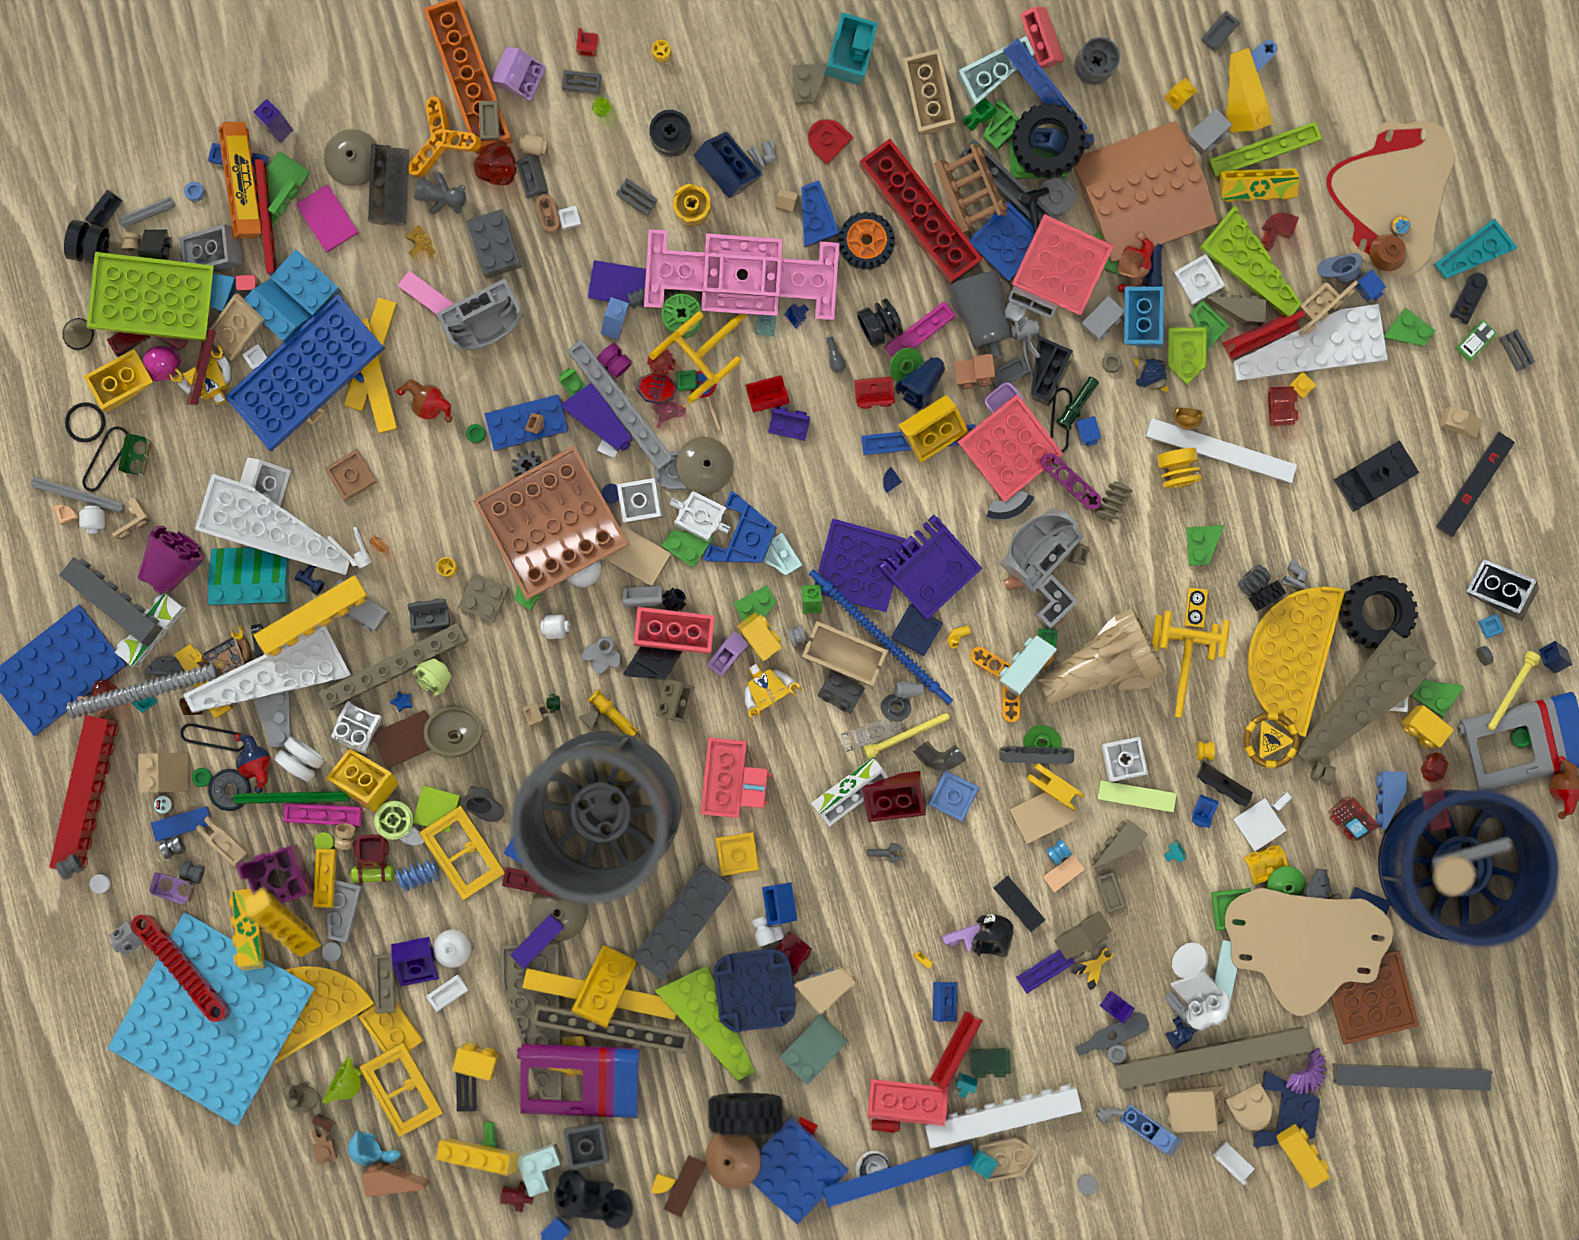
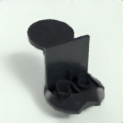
M569 1169L560 1176L559 1185L556 1186L554 1192L555 1208L562 1218L572 1219L578 1217L604 1220L605 1224L613 1229L624 1228L629 1223L632 1217L633 1204L630 1195L626 1191L620 1189L612 1190L614 1183L584 1179L578 1170Z

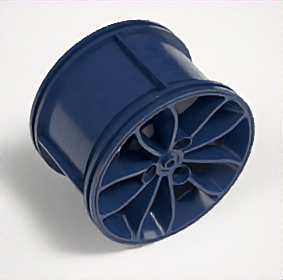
M1443 790L1444 799L1433 803L1428 810L1424 808L1422 796L1404 806L1391 820L1385 830L1378 854V873L1382 890L1386 899L1390 901V906L1404 922L1428 936L1474 947H1490L1511 942L1526 934L1539 923L1549 909L1556 893L1559 878V862L1551 834L1542 820L1529 807L1508 795L1485 790ZM1464 805L1480 810L1474 817L1466 836L1458 835L1448 810L1449 806ZM1447 808L1450 827L1445 828L1447 839L1441 842L1431 835L1425 826L1436 814ZM1494 817L1504 827V833L1495 841L1512 839L1517 853L1518 873L1493 867L1490 855L1469 861L1474 868L1475 877L1473 885L1468 890L1456 895L1458 896L1460 907V925L1443 924L1440 920V914L1444 903L1450 895L1439 891L1428 913L1422 905L1416 890L1435 884L1434 859L1461 852V845L1464 842L1468 844V849L1483 845L1477 840L1479 829L1488 818ZM1420 835L1435 848L1432 857L1413 856L1415 845ZM1412 862L1427 864L1426 870L1431 876L1414 884ZM1491 874L1505 876L1514 882L1515 886L1509 899L1503 900L1496 897L1486 887ZM1480 892L1489 902L1501 908L1488 919L1476 924H1469L1470 895Z

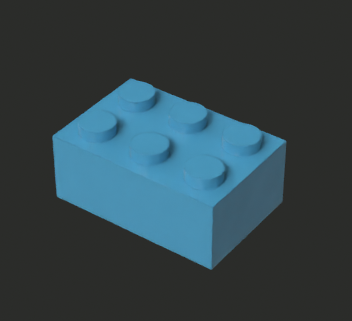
M296 249L270 276L275 283L312 316L337 294L339 295L342 292L338 286Z

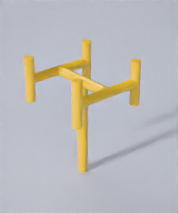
M697 312L650 352L649 357L654 360L675 341L707 377V380L687 397V401L692 404L714 384L719 383L741 363V358L736 356L714 375L701 358L747 317V314L739 313L695 352L682 336L703 318V314Z
M1165 611L1164 620L1163 615L1155 616L1152 644L1156 652H1158L1159 648L1167 649L1169 639L1185 641L1174 717L1182 718L1193 643L1209 645L1207 659L1215 661L1217 643L1220 642L1218 657L1225 658L1231 622L1229 620H1223L1221 634H1219L1220 624L1212 623V630L1209 633L1171 627L1173 613L1171 611Z

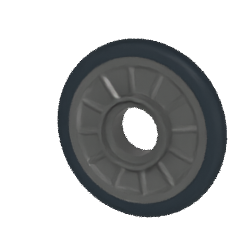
M224 769L213 776L209 783L208 792L212 803L216 807L224 811H234L245 805L234 804V794L251 793V786L248 778L242 776L238 770ZM229 784L233 785L235 789L234 793L230 796L225 793V787Z

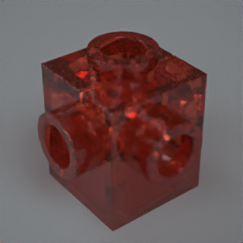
M666 349L654 360L648 357L647 365H650V371L654 375L664 377V375L669 376L670 370H674L676 359H673V354L670 353V350ZM658 358L665 359L664 363H658Z

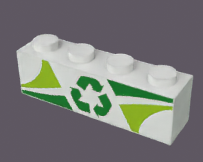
M159 594L154 600L155 604L153 607L144 612L148 616L151 614L160 621L158 624L163 628L150 646L140 643L131 634L118 643V649L115 653L132 667H139L186 610V607L170 594Z
M872 757L811 804L829 827L864 801L862 787L889 777Z

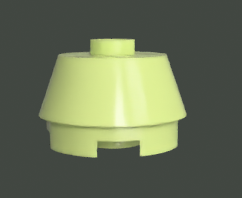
M434 658L418 664L412 674H417L418 676L416 679L417 683L426 692L428 690L433 691L434 697L445 692L451 679L446 665Z
M389 801L382 804L376 811L374 824L381 836L396 840L409 833L413 825V815L409 807L404 803Z

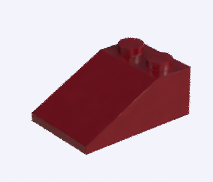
M921 771L900 773L862 787L868 822L926 816L927 803Z

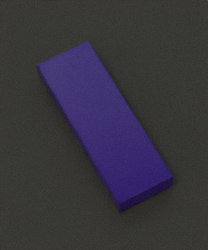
M550 914L510 956L524 969L556 937L564 926Z
M1059 949L1016 976L1026 994L1075 964L1073 958L1066 960Z

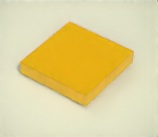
M754 832L715 838L721 876L759 870Z

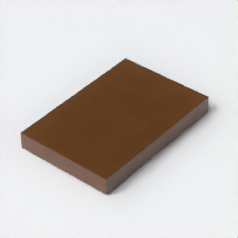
M425 710L374 733V741L387 769L430 750L424 739V727L429 719Z

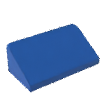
M934 982L933 1021H956L957 982Z

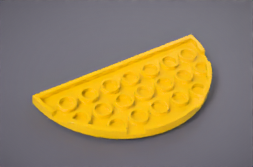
M1314 587L1286 596L1265 613L1257 624L1250 641L1247 659L1248 676L1257 701L1265 712H1277L1288 717L1295 724L1299 736L1306 737L1345 589ZM1274 720L1278 725L1289 731L1283 722Z
M300 966L286 969V971L315 987L273 1065L375 1004V1002L360 984L339 971L320 966Z

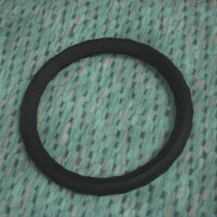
M87 402L79 403L68 411L65 417V428L74 440L91 442L102 434L105 428V417L98 406ZM88 406L94 408L99 413L101 427L93 437L84 439L72 433L69 427V418L77 408Z

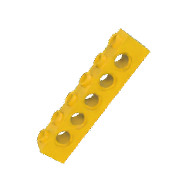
M264 888L243 901L246 907L244 912L250 920L254 919L255 923L259 927L262 926L267 934L271 933L276 941L279 939L284 947L287 946L292 954L296 953L302 958L321 946L314 930Z

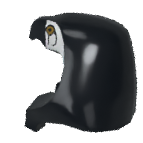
M990 914L980 916L976 922L983 924L987 930L975 934L971 941V945L976 947L973 952L978 957L981 954L1007 957L1013 939L1014 925L1009 919L1001 915ZM979 941H991L992 943H979Z

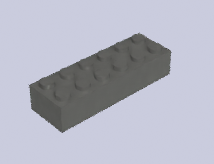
M702 863L632 958L664 981L731 891L733 885Z

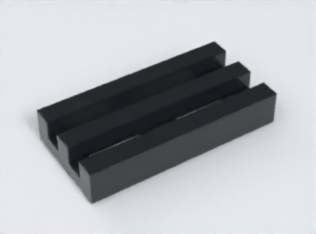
M456 1072L457 1112L477 1111L476 1077L472 1076V1107H469V1075ZM461 1076H464L465 1107H461Z

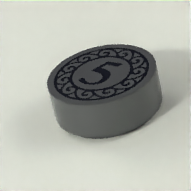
M1482 646L1477 649L1478 659L1484 666L1493 663L1494 658L1488 647Z

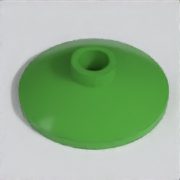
M914 348L899 350L890 362L889 371L893 380L898 383L923 364V356Z
M1037 725L1026 732L1023 746L1061 748L1062 740L1059 733L1052 727ZM1040 738H1044V739H1046L1047 741H1046V742H1042V741L1040 740Z
M1283 866L1276 869L1267 881V889L1290 895L1300 896L1305 888L1303 874L1292 866Z

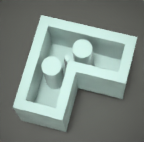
M556 1143L519 1156L518 1165L530 1197L545 1192L550 1188L545 1170L558 1166L562 1162Z

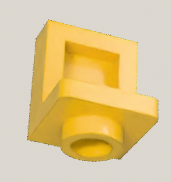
M1185 77L1171 88L1164 96V99L1177 111L1198 90Z

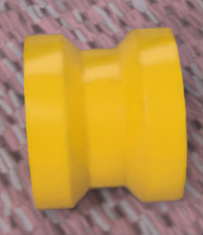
M657 40L652 45V55L656 61L666 62L671 56L670 45L665 40Z
M1197 741V760H1203L1204 758L1214 760V742L1203 743L1202 741Z

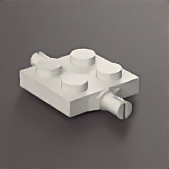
M694 491L691 492L688 499L683 503L674 498L670 502L671 506L679 509V515L674 525L707 542L717 529L726 534L731 529V527L721 522L726 507Z

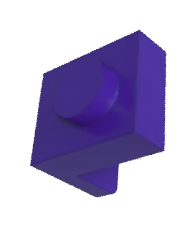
M1111 990L1099 1005L1123 1024L1131 1017L1135 1009Z

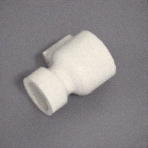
M766 916L752 920L753 926L757 929L755 939L758 947L784 939L781 927L770 928L767 926Z

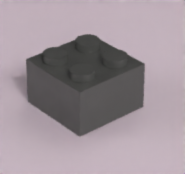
M603 1121L566 1127L563 1130L570 1170L609 1163L610 1156Z

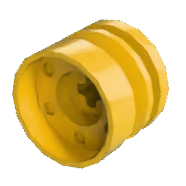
M1195 447L1174 450L1156 456L1159 469H1168L1167 473L1161 475V479L1170 478L1169 481L1162 483L1163 488H1183L1203 480L1202 475H1193V473L1200 471L1201 468L1191 467L1192 463L1199 460Z

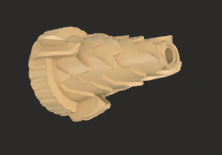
M1130 608L1109 620L1096 635L1095 639L1085 644L1083 649L1074 653L1071 658L1053 666L1054 670L1037 678L1047 700L1052 704L1078 692L1083 694L1108 684L1114 685L1119 683L1118 688L1120 692L1149 688L1153 685L1156 677L1163 675L1164 668L1135 610Z

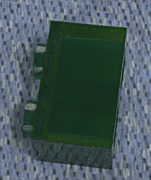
M1009 1048L970 1049V1073L975 1075V1078H986L987 1074H994V1077H1006V1074H1011Z

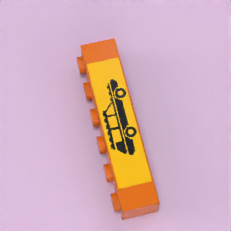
M222 122L218 127L233 238H257L262 232V226L259 219L260 206L256 198L258 189L257 185L254 184L253 178L255 168L251 164L252 148L249 147L248 143L249 129L246 128V122Z

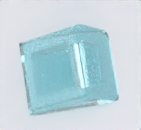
M757 315L755 334L774 336L776 316Z

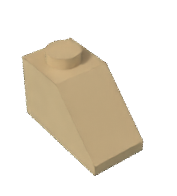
M1450 406L1444 410L1439 427L1476 439L1482 420L1469 411Z

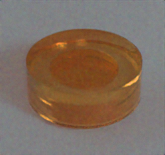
M373 535L369 540L382 553L388 549V545L376 535Z

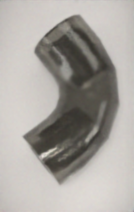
M928 740L913 751L926 767L936 771L951 770L966 761L965 756L956 745L947 751L940 752Z

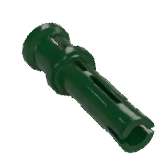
M1089 376L1072 403L1066 405L1064 413L1056 420L1060 427L1068 431L1071 430L1072 423L1081 415L1080 410L1097 385H1099L1097 379Z

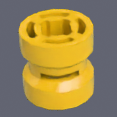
M449 557L441 558L436 566L439 574L447 578L453 577L458 571L457 563Z

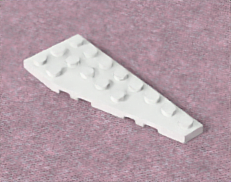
M1379 304L1340 309L1330 314L1323 322L1318 320L1315 323L1317 327L1309 334L1305 332L1300 336L1298 333L1303 329L1301 328L1234 361L1235 381L1387 361Z
M211 475L195 530L346 575L350 561L331 542L250 485L218 475Z

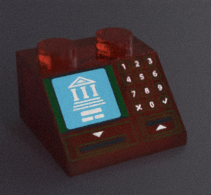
M1343 797L1328 811L1331 815L1329 819L1336 826L1340 825L1344 830L1342 833L1348 840L1359 841L1379 827L1377 822L1354 797Z

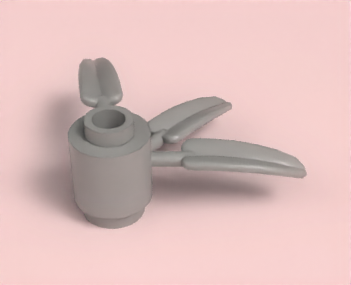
M1025 316L1021 317L1018 322H1014V326H1011L1010 329L1012 338H1015L1016 341H1023L1024 360L1030 370V374L1033 376L1034 371L1029 361L1026 340L1028 339V347L1031 353L1036 358H1039L1041 355L1032 344V339L1039 335V326L1037 321L1028 320L1029 318Z

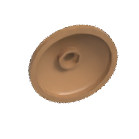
M717 1134L707 1146L705 1154L706 1166L712 1178L726 1188L738 1189L749 1185L757 1177L761 1168V1154L756 1142L750 1136ZM726 1159L730 1160V1165L726 1163Z

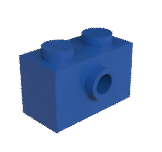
M792 882L762 887L768 925L798 921Z

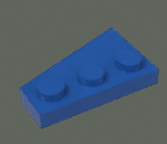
M818 180L801 187L804 248L839 235L838 227L820 181Z

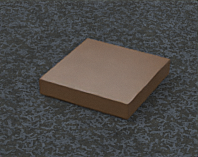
M358 449L324 468L343 501L349 500L377 483L376 478Z

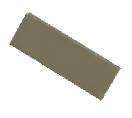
M391 954L374 955L376 1014L395 1013V970L391 961Z

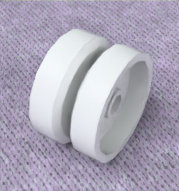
M289 736L284 744L289 752L279 751L274 759L291 774L306 782H310L315 776V772L310 766L320 768L325 759L303 742Z

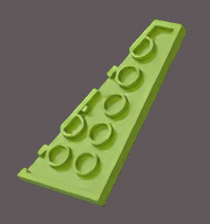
M1234 205L1199 249L1254 293L1265 299L1268 304L1283 316L1289 317L1293 315L1302 304L1291 286L1285 282L1281 276L1282 273L1275 267L1271 261L1272 258L1257 236L1252 233L1248 227L1249 224L1241 217L1238 208Z
M707 966L654 990L737 1081L755 1073L738 1033L727 1029L719 1020L715 982Z

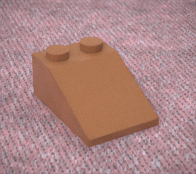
M382 1162L371 1164L362 1173L365 1197L424 1190L429 1184V1179L390 1165H383Z

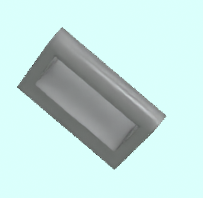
M662 586L623 588V606L625 608L663 605Z

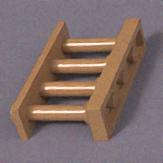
M971 144L972 153L952 163L943 160L934 163L963 234L974 232L973 225L975 222L996 212L998 216L1008 215L1006 211L1007 204L1004 199H1001L986 162V152L979 144ZM976 160L979 167L978 171L958 181L954 180L953 170ZM983 177L986 188L966 198L961 197L959 192L961 187ZM990 194L994 205L970 216L966 209L967 205Z

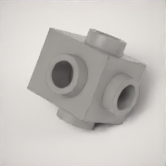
M128 920L109 935L112 941L110 945L117 953L121 952L125 956L136 950L143 943L133 931Z

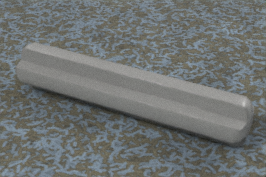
M167 197L124 215L119 220L123 227H128L171 209L175 205L172 198Z

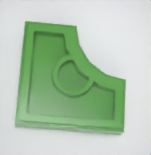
M1203 300L1189 314L1194 328L1207 327V350L1230 327Z

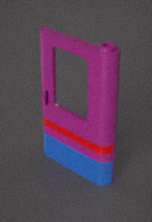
M522 1044L521 1047L517 1048V1059H520L521 1114L637 1118L639 1048ZM529 1068L582 1070L583 1099L581 1101L530 1099Z

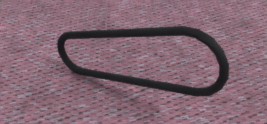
M119 426L112 427L106 432L93 460L91 461L83 477L82 484L86 490H97L101 486V484L103 483V481L105 480V478L107 477V475L109 474V472L111 471L119 457L121 456L122 449L120 450V452L108 468L107 472L95 488H88L86 486L85 480L102 446L104 445L109 433L115 429L122 430L126 435H128V432L124 428Z

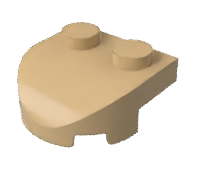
M1260 1083L1225 1100L1235 1118V1122L1242 1129L1251 1130L1252 1132L1260 1131L1271 1120L1272 1105Z

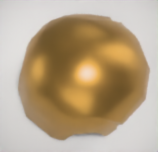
M1177 408L1173 419L1175 424L1182 429H1196L1202 423L1203 411L1193 408Z

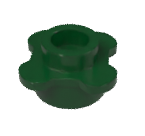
M554 693L550 694L549 698L546 699L547 709H550V713L560 710L559 695L555 696Z

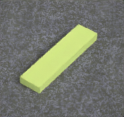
M1100 780L1097 799L1174 812L1177 793Z

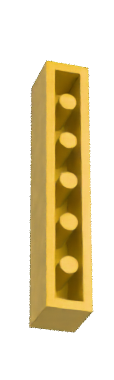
M354 575L254 634V637L266 656H277L282 652V648L287 645L291 647L299 642L298 639L302 636L308 637L314 634L316 628L321 625L325 627L331 624L333 618L338 615L339 617L346 615L350 612L349 609L351 607L363 605L366 603L365 599L369 596L359 579Z

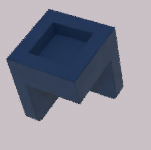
M1557 641L1539 649L1543 664L1554 673H1558L1572 665L1568 650Z

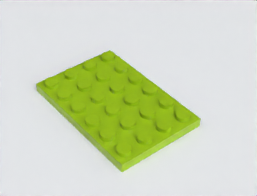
M95 252L87 329L205 341L214 266Z

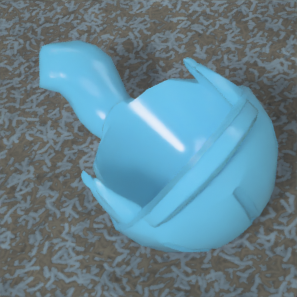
M361 1130L355 1132L347 1148L351 1160L361 1166H368L376 1161L393 1163L401 1157V1154L397 1150L382 1152L378 1142L373 1139L376 1135L365 1133Z

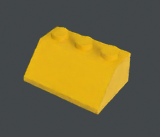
M947 395L898 425L904 439L920 463L968 433V429L957 406Z

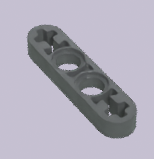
M1005 746L999 749V759L1003 762L1070 764L1074 762V750L1057 747Z

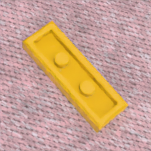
M316 849L313 907L334 908L337 849Z

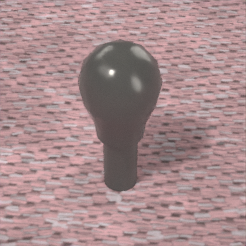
M828 337L826 341L830 351L829 366L833 372L840 373L845 369L846 361L839 350H837L834 338Z

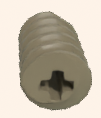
M1113 481L1114 483L1109 484L1111 490H1106L1105 492L1108 497L1102 498L1105 504H1100L1099 506L1102 511L1097 510L1095 514L1099 518L1115 524L1112 520H1119L1116 512H1123L1119 506H1126L1122 500L1130 498L1126 492H1133V490L1120 482Z

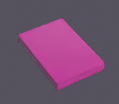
M328 184L296 204L326 253L359 233Z

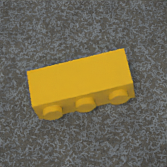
M1294 1124L1276 1135L1279 1144L1310 1189L1330 1178L1327 1171L1330 1167L1324 1159H1319L1317 1156L1320 1154L1314 1143L1309 1144L1307 1141L1309 1136L1303 1128L1299 1129Z

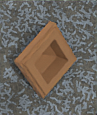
M531 413L525 431L537 434L544 429V416Z

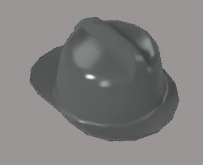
M471 786L467 795L460 801L463 809L482 820L494 822L502 819L504 816L502 806L493 800L491 792L486 788Z

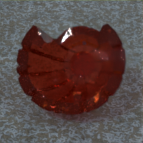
M503 141L491 143L483 148L477 155L473 165L474 173L478 179L494 185L504 186L511 184L517 172L513 152Z

